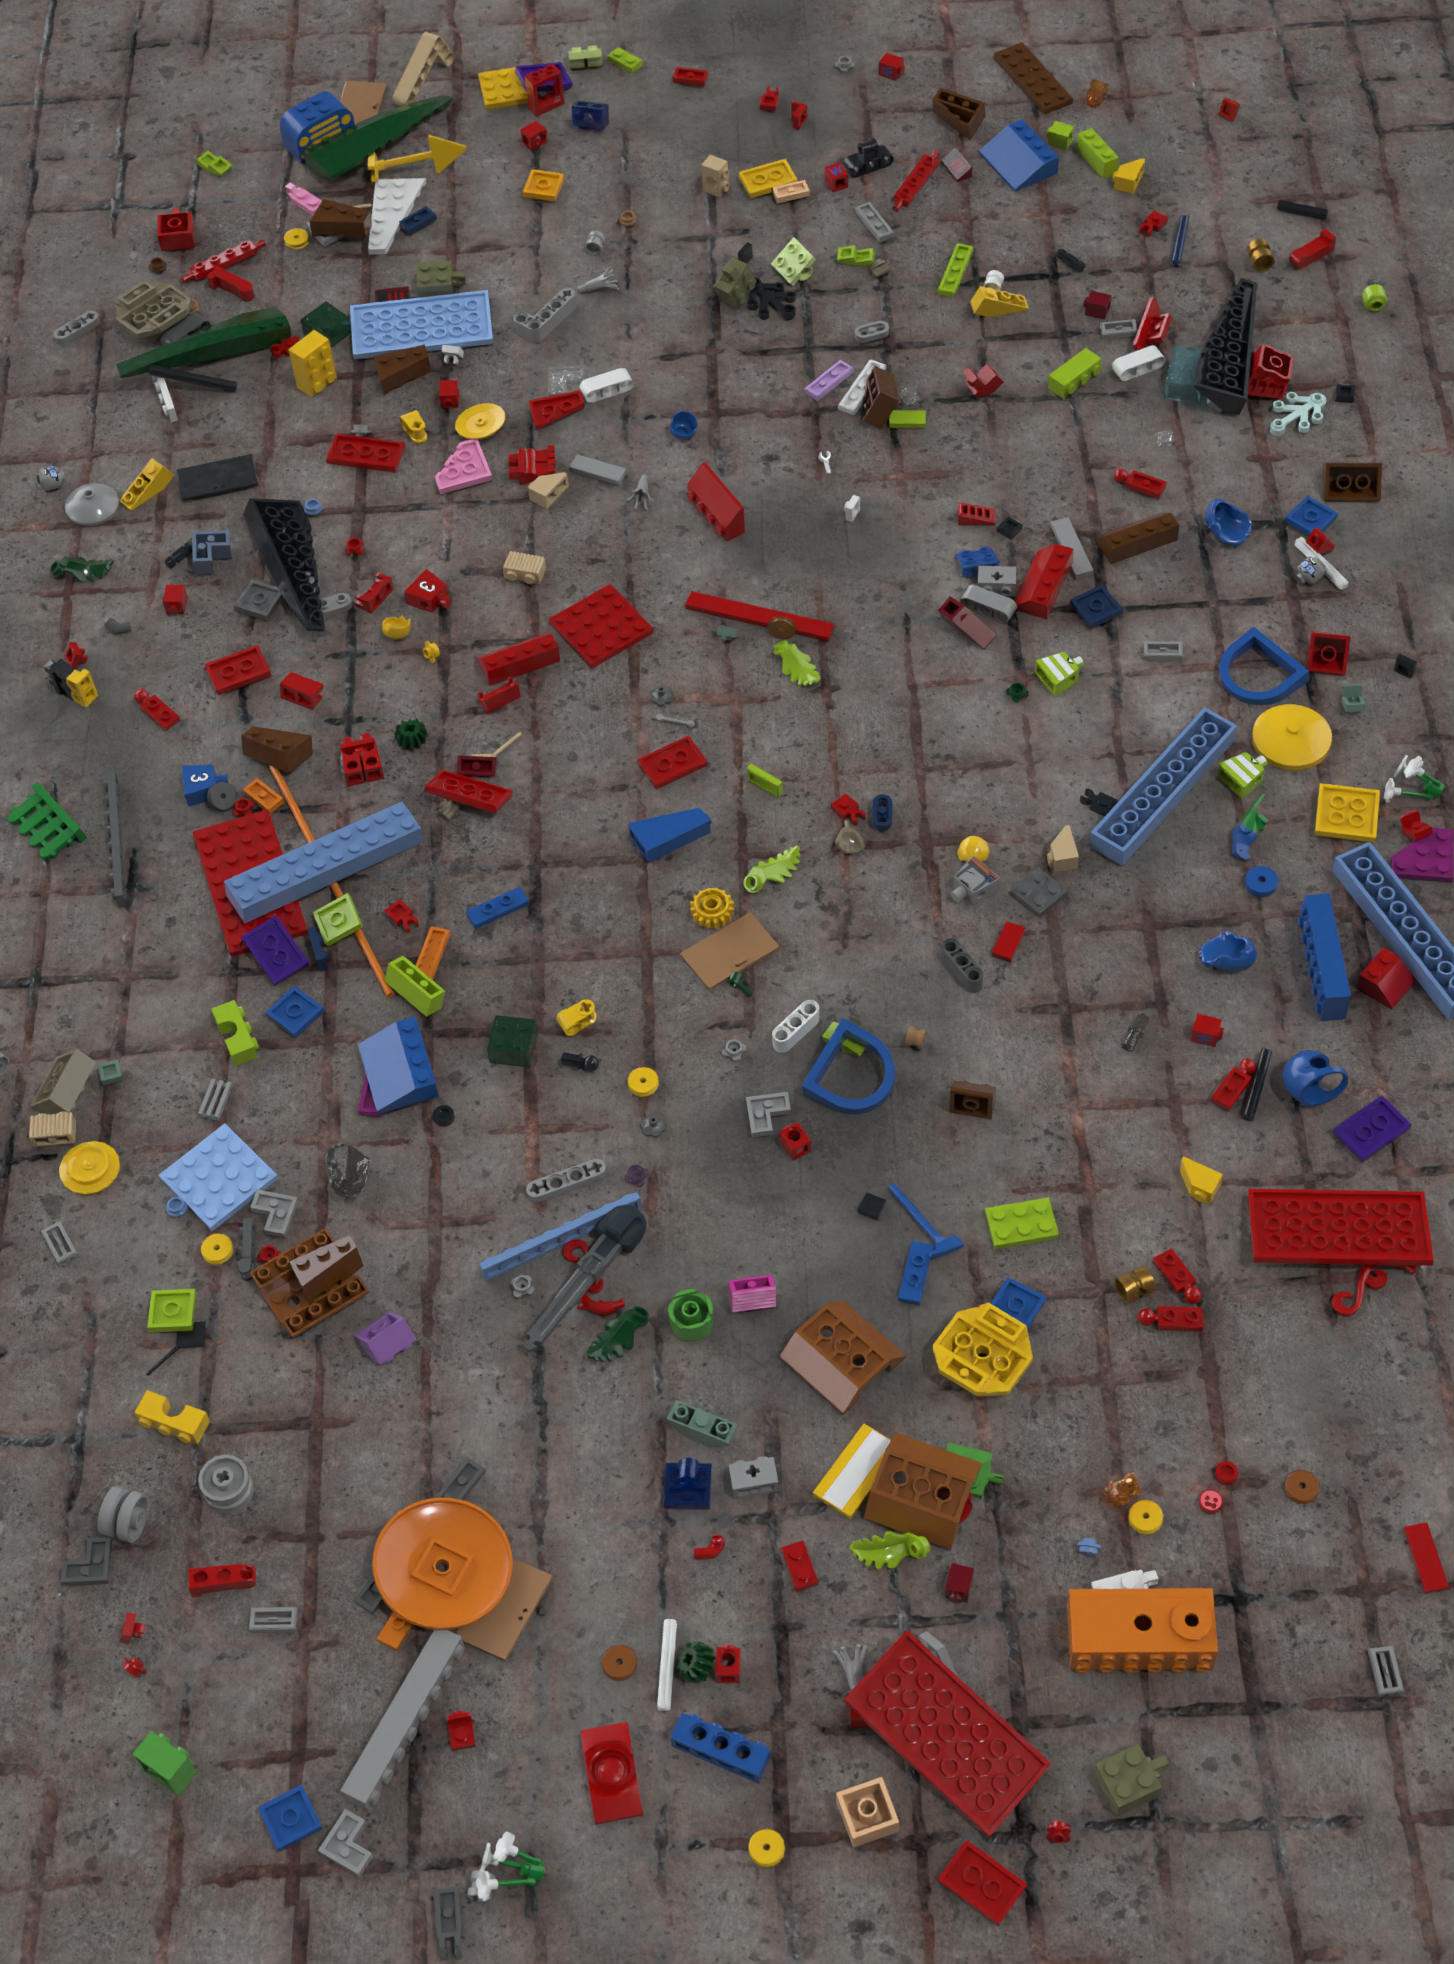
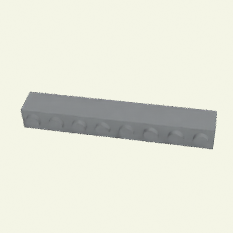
M449 1630L433 1631L340 1791L345 1800L367 1811L370 1810L372 1805L377 1804L383 1785L388 1784L391 1780L394 1766L403 1759L408 1742L414 1740L417 1734V1726L420 1721L426 1719L429 1713L428 1707L432 1700L435 1701L438 1698L443 1681L448 1680L452 1674L454 1662L462 1657L465 1647L461 1636Z

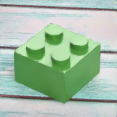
M151 1731L132 1755L143 1772L179 1797L197 1774L193 1767L194 1762L189 1758L190 1754L182 1747L178 1746L176 1749L170 1744L171 1740L162 1733L156 1735Z

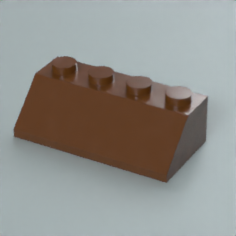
M1158 513L1094 536V540L1110 564L1177 541L1179 524L1171 513Z

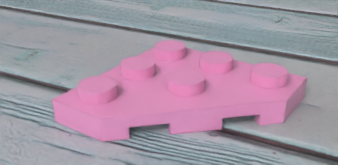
M478 439L460 442L456 447V452L450 455L444 463L442 471L438 472L435 476L440 494L493 480Z

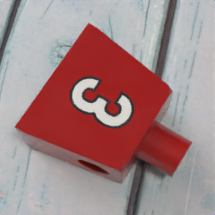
M427 569L404 591L406 604L428 612H434L440 605L448 608L452 603V599L448 597L447 585Z

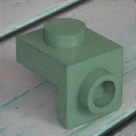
M1346 684L1342 686L1341 703L1345 712L1356 714L1365 711L1366 704L1362 697V684Z

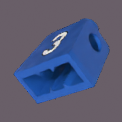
M213 765L182 766L184 794L188 806L208 801L207 793L214 783H229L227 773L216 775Z

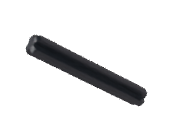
M1261 1049L1243 1112L1244 1120H1254L1272 1056L1270 1049Z

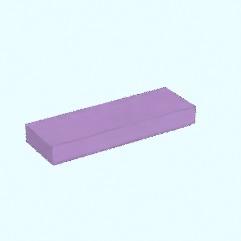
M839 360L805 387L804 393L819 401L854 373V368Z

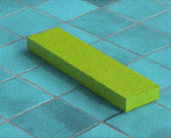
M956 244L939 285L938 295L955 297L972 256L973 246Z

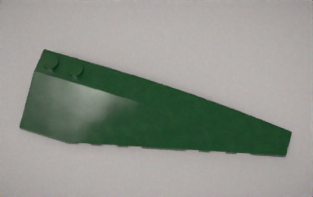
M442 95L409 103L365 119L331 137H324L321 139V142L311 144L306 150L302 151L308 168L313 172L333 179L361 164L365 156L370 157L374 154V150L383 149L386 147V142L395 141L411 130V125L420 124L421 118H429L433 115V110L439 111L451 103L453 98Z
M277 307L242 313L116 364V368L120 377L126 378L149 373L150 365L173 368L264 349L273 344L280 345L282 344L281 340L290 338L291 327L286 316Z

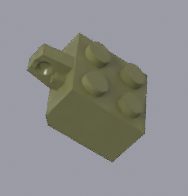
M731 258L728 265L725 264L722 274L713 288L722 302L739 309L746 301L750 290L755 287L756 279L748 264Z
M451 261L417 263V291L419 298L453 294V287L466 284L465 272L453 271Z
M1139 1744L1095 1764L1094 1776L1116 1817L1160 1796L1162 1786L1158 1780L1160 1778L1159 1773L1168 1768V1762L1164 1755L1153 1760L1150 1757L1146 1758Z

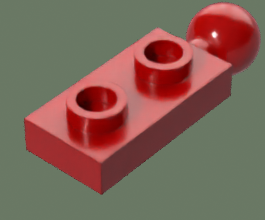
M1120 468L1113 475L1117 483H1124L1126 481L1125 488L1160 499L1167 487L1166 481L1134 470L1131 475H1128L1125 469Z
M139 689L134 693V700L141 704V710L165 732L180 721L179 715L155 694L149 698V693L144 689Z
M1246 1058L1240 1062L1239 1070L1233 1067L1211 1097V1102L1230 1111L1250 1084L1252 1077L1249 1075L1253 1074L1256 1070L1255 1062L1252 1059Z
M1172 1248L1153 1258L1154 1265L1176 1294L1184 1291V1298L1189 1304L1200 1302L1202 1293L1200 1289L1193 1287L1196 1285V1279Z
M1158 1306L1157 1313L1148 1308H1144L1138 1313L1140 1324L1150 1326L1157 1322V1330L1202 1332L1203 1330L1202 1308Z

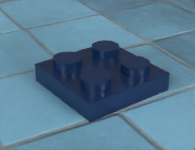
M1103 585L1070 599V605L1090 629L1123 614V608Z

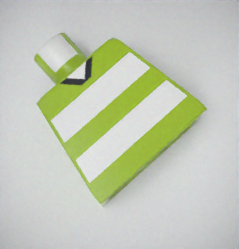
M1060 652L1036 660L1035 674L1056 697L1078 681L1079 669L1084 667V662L1080 656L1071 660L1065 652Z
M1244 752L1219 763L1217 776L1241 799H1244L1263 781L1264 767L1268 763L1262 755L1254 759L1251 755Z

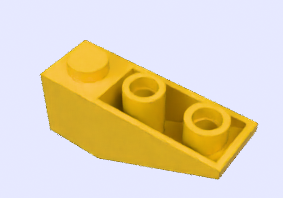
M980 286L970 301L974 314L987 317L1027 311L1029 309L1025 296L995 290L990 287Z
M151 458L119 501L132 511L162 491L174 477V474L158 461Z

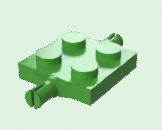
M948 1442L947 1451L982 1463L975 1486L972 1485L970 1490L973 1497L982 1499L988 1482L1002 1485L1004 1475L991 1473L990 1465L993 1453Z

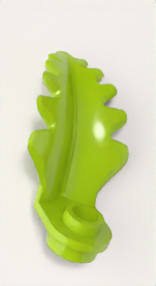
M784 640L773 646L774 654L782 657V672L784 675L791 674V682L799 679L798 685L804 683V686H807L808 684L817 683L821 679V676L818 675L819 672L814 671L816 666L809 664L810 656L799 651L795 644Z
M790 847L789 851H784V855L779 853L777 860L770 857L768 863L759 861L758 866L753 867L744 879L746 890L750 893H757L762 889L767 880L783 883L785 882L783 876L792 877L789 870H797V867L793 864H799L800 862L797 857L801 856L799 853L800 847Z
M888 1531L884 1534V1539L873 1535L872 1542L867 1538H863V1542L861 1540L853 1541L849 1546L854 1556H858L860 1562L866 1560L865 1565L869 1567L874 1561L876 1569H881L884 1563H887L889 1569H894L905 1556L911 1555L915 1558L923 1559L930 1552V1544L925 1537L909 1532L899 1535Z

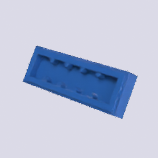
M518 887L467 910L466 914L474 928L477 929L530 904L521 887Z
M912 1241L898 1301L920 1306L931 1261L929 1253L933 1251L934 1245Z

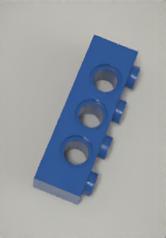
M692 1713L689 1715L681 1714L670 1738L672 1747L758 1784L771 1759L770 1749L764 1743L748 1741L744 1735L738 1732H733V1734L727 1732L717 1723L708 1724L702 1721L701 1717ZM698 1733L706 1735L703 1740L694 1739V1736ZM720 1742L728 1745L723 1750L716 1748V1745ZM748 1752L750 1756L746 1759H740L738 1754Z

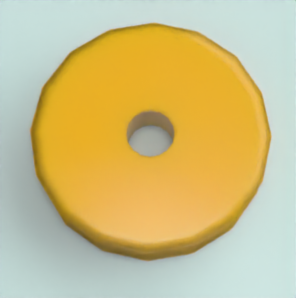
M301 228L291 229L284 235L285 245L290 249L304 248L310 241L308 232Z
M647 1067L634 1069L627 1079L629 1090L634 1095L640 1097L653 1094L659 1086L657 1073Z
M212 1234L201 1245L202 1257L206 1262L214 1265L223 1264L228 1261L234 1251L232 1241L225 1234Z
M1140 1500L1130 1508L1128 1519L1135 1531L1148 1535L1160 1529L1164 1515L1157 1503L1151 1500Z
M762 1829L757 1831L751 1837L748 1845L751 1859L759 1866H774L784 1857V1840L775 1830ZM764 1846L770 1847L769 1850H764L763 1848Z

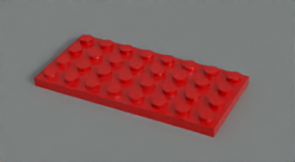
M263 810L192 831L230 957L251 952L241 936L275 915L292 939L308 934L298 899L244 923L226 896L225 880L283 855L269 811Z
M1248 1189L1254 1263L1433 1266L1434 1258L1424 1191Z
M908 1630L899 1637L843 1700L987 1837L992 1835L1051 1765L1044 1756Z

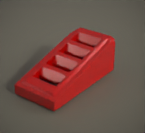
M958 503V525H995V509Z

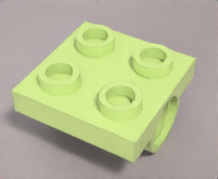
M597 45L588 46L586 50H581V47L571 48L572 51H568L570 69L585 68L584 58H587L588 67L603 66L601 48H598Z
M793 237L771 265L794 286L798 280H807L812 275L813 268L811 265L815 262L816 258Z

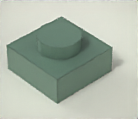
M727 626L717 627V635H722V639L733 640V638L739 637L740 629Z
M118 1059L98 1064L103 1086L123 1081Z

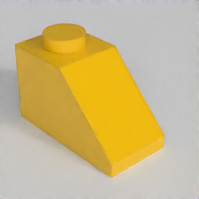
M1141 158L1120 165L1112 178L1114 190L1134 194L1144 173L1145 159Z
M1183 1156L1180 1172L1190 1196L1199 1202H1205L1210 1205L1221 1186L1223 1174Z

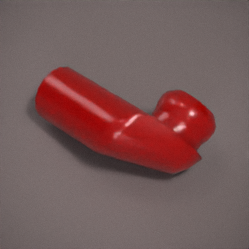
M719 1534L712 1536L711 1543L707 1548H694V1560L716 1558L725 1546L723 1536Z

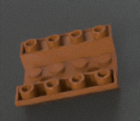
M326 1228L250 1272L265 1302L286 1333L292 1338H295L369 1293L360 1277L352 1274L343 1282L338 1280L331 1285L329 1292L324 1293L323 1291L314 1298L315 1302L309 1306L296 1280L290 1261L335 1242ZM291 1300H299L298 1305L294 1307L288 1306Z
M844 1300L825 1304L796 1330L781 1353L780 1358L844 1415L859 1401V1392L885 1368L891 1372L906 1358V1355ZM823 1330H831L833 1334L830 1337H823L821 1332ZM862 1358L865 1363L861 1366H856L853 1364V1360Z
M895 1433L885 1450L870 1490L864 1519L902 1533L909 1532L917 1536H923L929 1543L951 1550L959 1530L958 1523L972 1485L975 1486L982 1463ZM898 1473H904L907 1479L905 1483L899 1485L894 1482V1476ZM945 1488L950 1491V1497L947 1500H940L937 1497L940 1489Z

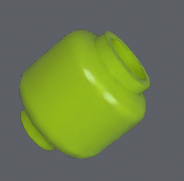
M1374 284L1364 289L1362 299L1366 309L1379 311L1386 305L1387 296L1385 289L1381 285Z

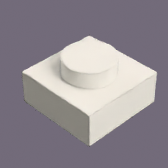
M855 495L844 506L846 520L853 522L860 511V497Z

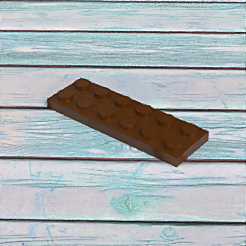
M1023 42L994 53V59L1044 115L1073 104V98Z

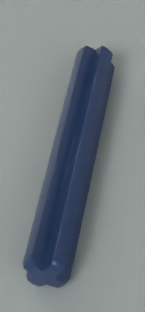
M1181 215L1179 219L1171 260L1172 266L1179 267L1181 264L1189 223L1188 215Z

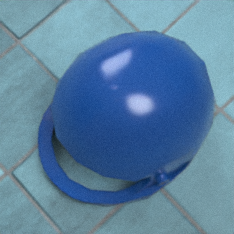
M1314 1050L1301 1051L1292 1056L1284 1066L1282 1079L1287 1091L1293 1098L1305 1106L1312 1107L1327 1103L1339 1096L1348 1085L1347 1071L1341 1067H1329V1058L1325 1054ZM1335 1073L1343 1075L1341 1083L1331 1091L1323 1090L1319 1086V1082L1324 1076Z

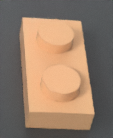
M805 180L772 187L777 204L810 196V190Z

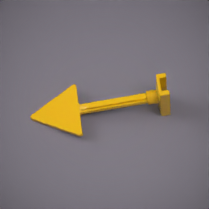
M428 135L431 149L428 152L378 161L374 151V154L368 157V169L372 170L371 180L372 182L379 181V171L386 170V168L428 159L434 160L436 172L439 174L460 156L467 147Z

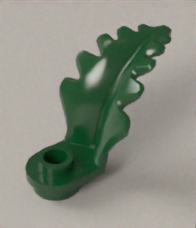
M65 556L60 561L56 560L52 563L50 573L56 579L68 572L80 582H84L86 578L94 582L95 576L102 579V574H108V569H111L114 560L106 559L104 562L103 560L96 562L93 559L86 561L82 557L69 558Z
M634 1306L633 1309L623 1311L619 1318L608 1321L604 1326L607 1332H601L597 1335L600 1341H593L591 1343L593 1346H589L587 1357L595 1361L600 1359L601 1362H605L607 1358L611 1362L613 1361L614 1353L617 1357L621 1358L623 1356V1348L627 1350L633 1348L635 1330L638 1327L647 1325L649 1321L648 1311L640 1306Z

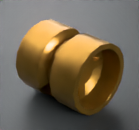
M1263 238L1252 240L1248 244L1246 251L1254 270L1257 272L1269 270L1273 267L1275 259L1267 240Z
M1144 1265L1132 1270L1131 1275L1125 1273L1114 1280L1117 1292L1126 1304L1139 1299L1140 1295L1144 1297L1156 1291L1154 1279Z

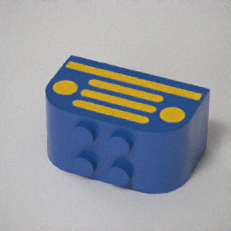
M321 92L287 110L280 120L279 127L284 147L303 164L306 160L302 151L306 150L309 145L321 142L322 138L331 137L355 123L351 111L332 93Z

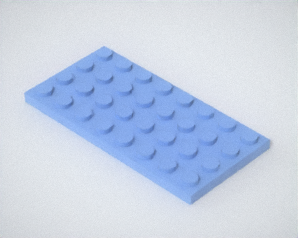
M488 290L350 305L354 359L372 358L373 356L425 344L427 351L442 350L443 345L469 347L493 344Z

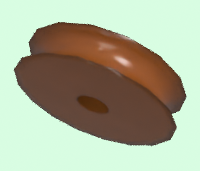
M773 617L768 622L769 633L778 639H789L795 634L796 624L787 617Z
M1296 1470L1288 1475L1284 1490L1292 1501L1298 1504H1308L1317 1498L1320 1484L1313 1473L1307 1470Z
M615 1645L607 1649L602 1658L604 1673L607 1677L616 1681L630 1678L637 1668V1659L633 1650L624 1645ZM618 1661H622L621 1665H617L616 1663Z

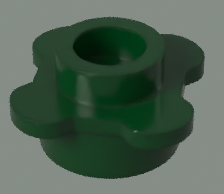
M1016 682L1006 689V694L1010 695L1014 702H1019L1023 697L1029 696V691L1025 690V686L1022 683Z

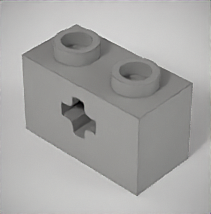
M979 566L978 586L1002 596H1015L1016 567Z
M763 1456L753 1461L739 1460L729 1464L734 1499L779 1491L774 1457L768 1458Z

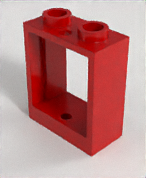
M554 64L524 76L528 108L536 117L565 104L562 74ZM553 80L554 91L538 98L537 86Z

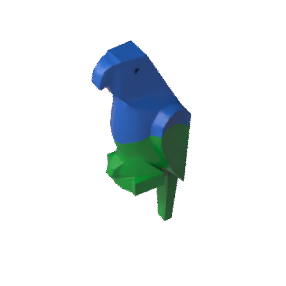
M1264 793L1259 796L1232 830V855L1238 860L1246 861L1251 857L1248 855L1249 846L1256 840L1258 832L1266 829L1265 825L1268 819L1261 813L1255 812V809L1265 796Z

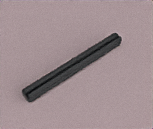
M150 365L149 375L231 392H235L237 389L236 381L156 365Z

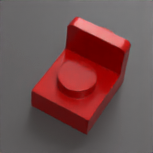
M792 101L791 120L793 121V129L800 130L807 120L808 108L806 104Z
M1318 527L1312 530L1306 540V543L1316 553H1330L1335 548L1330 539Z
M1413 810L1400 816L1403 835L1417 841L1433 834L1432 826L1421 821L1418 810Z
M459 1710L453 1712L452 1715H447L452 1751L475 1748L474 1726L471 1713Z

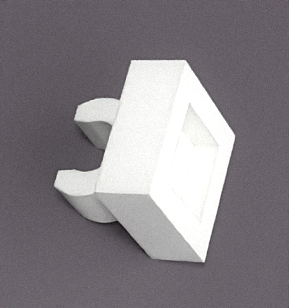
M443 345L442 352L445 355L444 362L448 364L449 359L454 358V365H458V358H463L464 351L456 346Z

